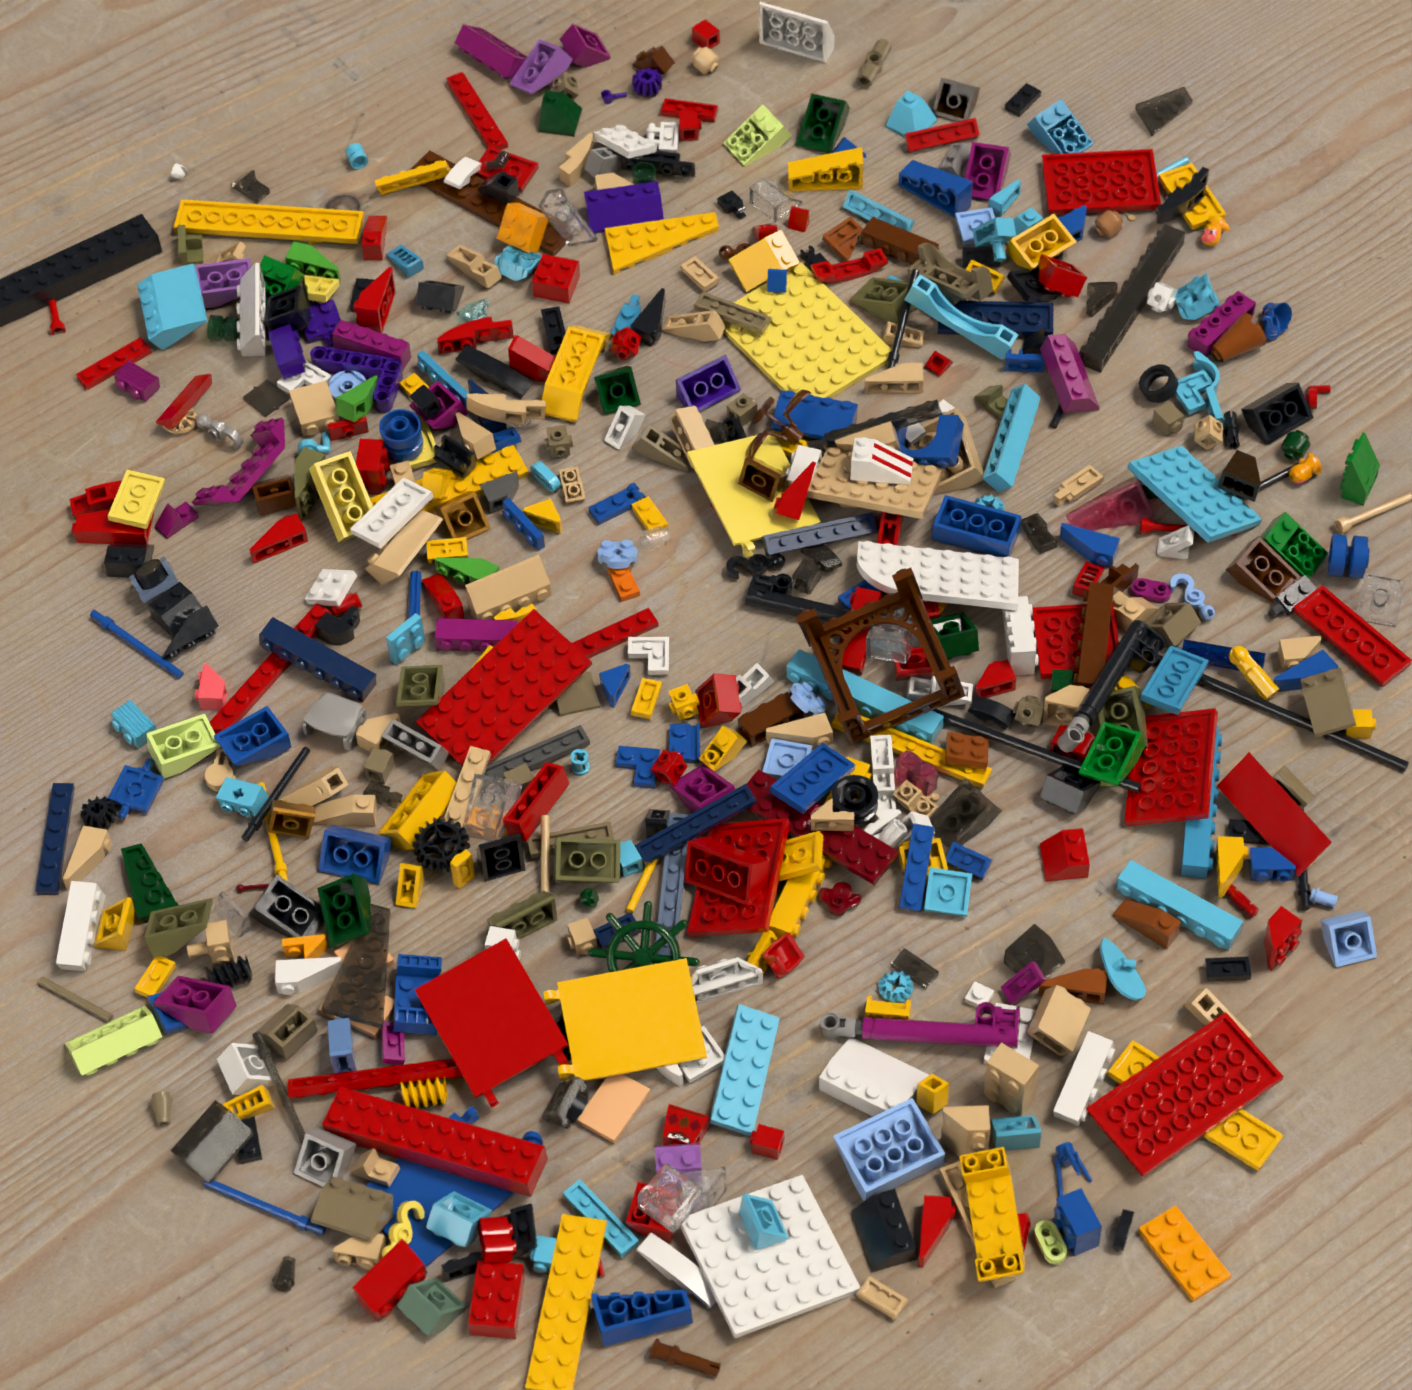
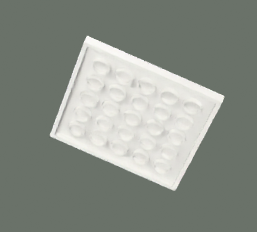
M803 1175L749 1193L750 1195L773 1201L789 1239L787 1241L756 1250L739 1213L742 1196L679 1218L678 1223L734 1338L857 1294L861 1288Z

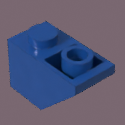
M1085 205L1058 218L1076 242L1083 239L1087 210Z
M1250 847L1248 857L1250 881L1265 882L1267 880H1278L1286 882L1294 879L1295 865L1272 847Z

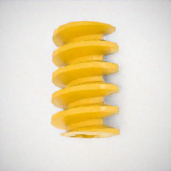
M438 1077L435 1078L434 1084H431L430 1080L426 1079L425 1086L418 1080L416 1087H414L412 1081H409L408 1087L405 1088L403 1082H401L403 1104L411 1107L412 1103H414L418 1109L420 1103L423 1102L424 1106L428 1107L430 1100L434 1106H437L439 1099L443 1105H446L448 1095L445 1077L443 1083H440Z

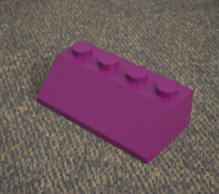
M463 24L454 44L460 47V51L472 54L474 60L481 63L483 61L486 63L485 67L493 71L497 70L499 72L498 75L505 79L513 78L527 58L526 55L485 29Z
M1066 334L1048 335L1040 350L1063 413L1099 410L1100 407L1076 344Z

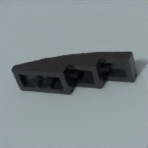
M467 345L455 359L484 382L490 380L503 391L507 388L519 398H522L533 384L531 380L505 363Z

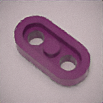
M1138 578L1131 584V594L1133 597H1143L1147 601L1166 603L1171 597V588L1164 582Z

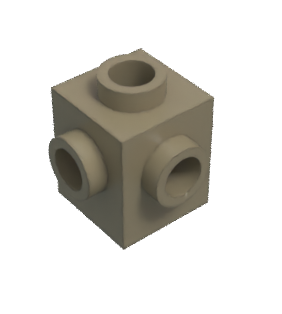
M562 72L552 81V91L562 92L574 100L579 96L577 79Z
M566 425L547 427V439H544L546 451H550L551 458L570 455V447H573L572 436L567 434Z
M1031 695L1022 697L1019 702L1016 701L1014 706L1015 720L1020 721L1019 724L1023 726H1040L1043 721L1044 702L1038 701L1037 697Z

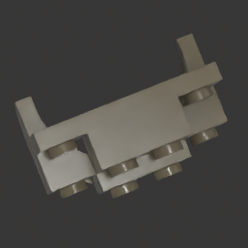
M922 243L918 246L920 259L907 269L910 276L913 269L919 270V274L938 286L940 292L952 305H955L961 299L969 300L971 297L982 301L993 291L991 274L988 268L980 266L978 268L973 267L971 272L967 271L945 257L930 243Z

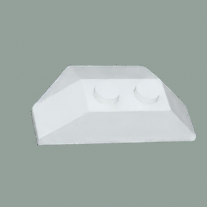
M738 957L722 959L708 966H700L692 970L690 974L696 1004L763 984L762 969Z

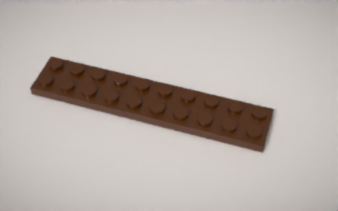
M429 150L410 170L416 169L419 166L433 164L436 161L446 160L450 170L456 164ZM471 175L470 182L461 189L444 183L445 177L420 184L500 228L507 205L478 191V187L485 181L479 176ZM516 197L511 202L523 204L549 216L539 248L543 252L555 256L576 235L574 227Z

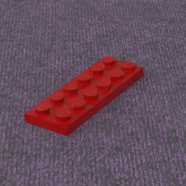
M1323 585L1293 608V612L1382 687L1412 663V660Z

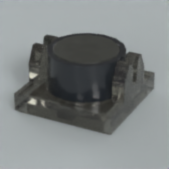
M578 1076L562 1079L542 1114V1118L547 1122L553 1121L566 1129L571 1128L584 1111L589 1099L587 1094L590 1093L591 1089Z

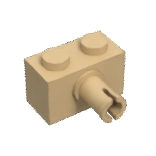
M227 920L208 923L206 942L187 944L189 958L208 954V956H211L212 963L216 964L217 967H220L221 961H224L228 966L230 958L235 962L233 943Z

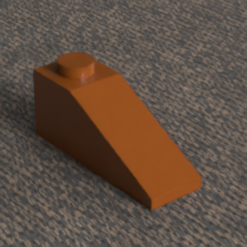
M1125 899L1113 913L1114 917L1166 950L1179 935L1181 921L1161 909Z
M1085 968L1050 978L1039 986L1038 996L1042 997L1045 990L1058 985L1083 1002L1104 1005L1107 973L1099 968Z

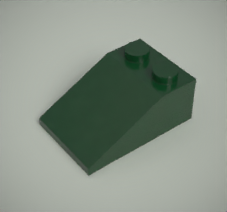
M811 93L796 146L831 153L845 126L850 110L848 103L845 100Z
M353 873L317 888L330 948H335L370 934L371 897L366 878Z

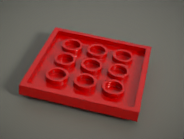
M1113 602L1105 664L1119 643ZM1087 604L1032 607V621H1034V635L1036 637V650L1041 679L1051 678L1052 669L1073 670V677L1074 673H1079V669L1075 668L1076 656H1081V652H1077L1078 640H1083V635H1079L1080 623H1085V619L1081 618L1082 607H1087Z

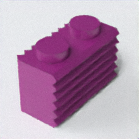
M129 360L114 374L117 388L121 391L129 392L137 400L141 399V401L146 402L160 388L157 376Z

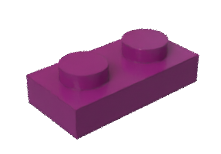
M1031 961L1000 988L1010 1005L1015 1006L1046 981V978L1037 963Z
M382 1021L380 1026L382 1063L404 1065V1032H393V1022Z

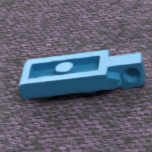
M632 294L629 304L624 303L612 329L611 338H613L616 332L627 326L631 329V324L641 313V306H639L640 296Z

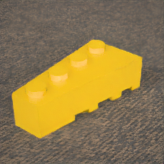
M862 147L788 162L789 192L863 189Z

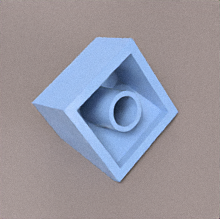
M1359 910L1320 920L1323 939L1335 967L1377 957L1371 917L1364 911Z

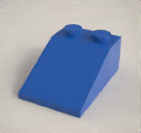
M268 706L214 735V739L234 766L274 758L291 748L289 733Z

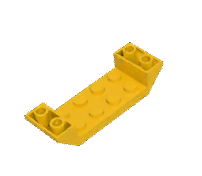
M578 325L568 326L544 386L542 400H545L546 403L545 415L577 423L582 410L584 392L601 350H605L611 333Z
M1000 1147L960 1155L962 1176L967 1187L977 1254L975 1263L978 1282L1024 1274V1251L1013 1181L1005 1148Z

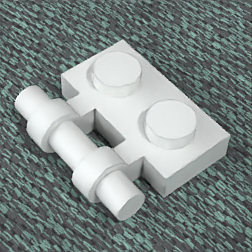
M661 122L660 127H655L654 123H650L646 129V137L650 142L657 145L659 151L677 153L679 122Z

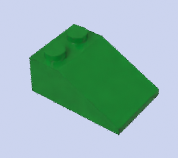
M1103 721L1078 772L1079 775L1119 786L1137 764L1143 752L1145 742L1142 732Z

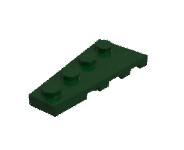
M142 843L122 848L121 851L139 923L149 920L152 911L178 906L177 901H175Z

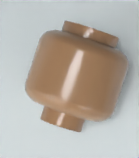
M1107 210L1096 218V228L1094 229L1100 237L1111 238L1122 229L1123 220L1116 211Z

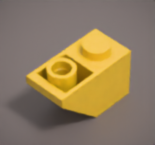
M723 725L699 760L713 771H717L738 755L747 740L733 729Z

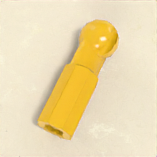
M1235 646L1230 650V662L1237 666L1262 699L1267 701L1279 690L1277 685L1260 665L1254 661L1246 648Z

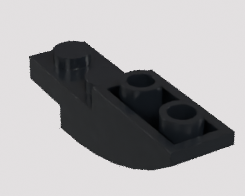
M1202 167L1198 173H1194L1190 183L1185 184L1183 189L1176 187L1172 193L1170 192L1167 195L1165 202L1160 204L1156 210V223L1163 224L1186 214L1200 203L1205 197L1209 169Z

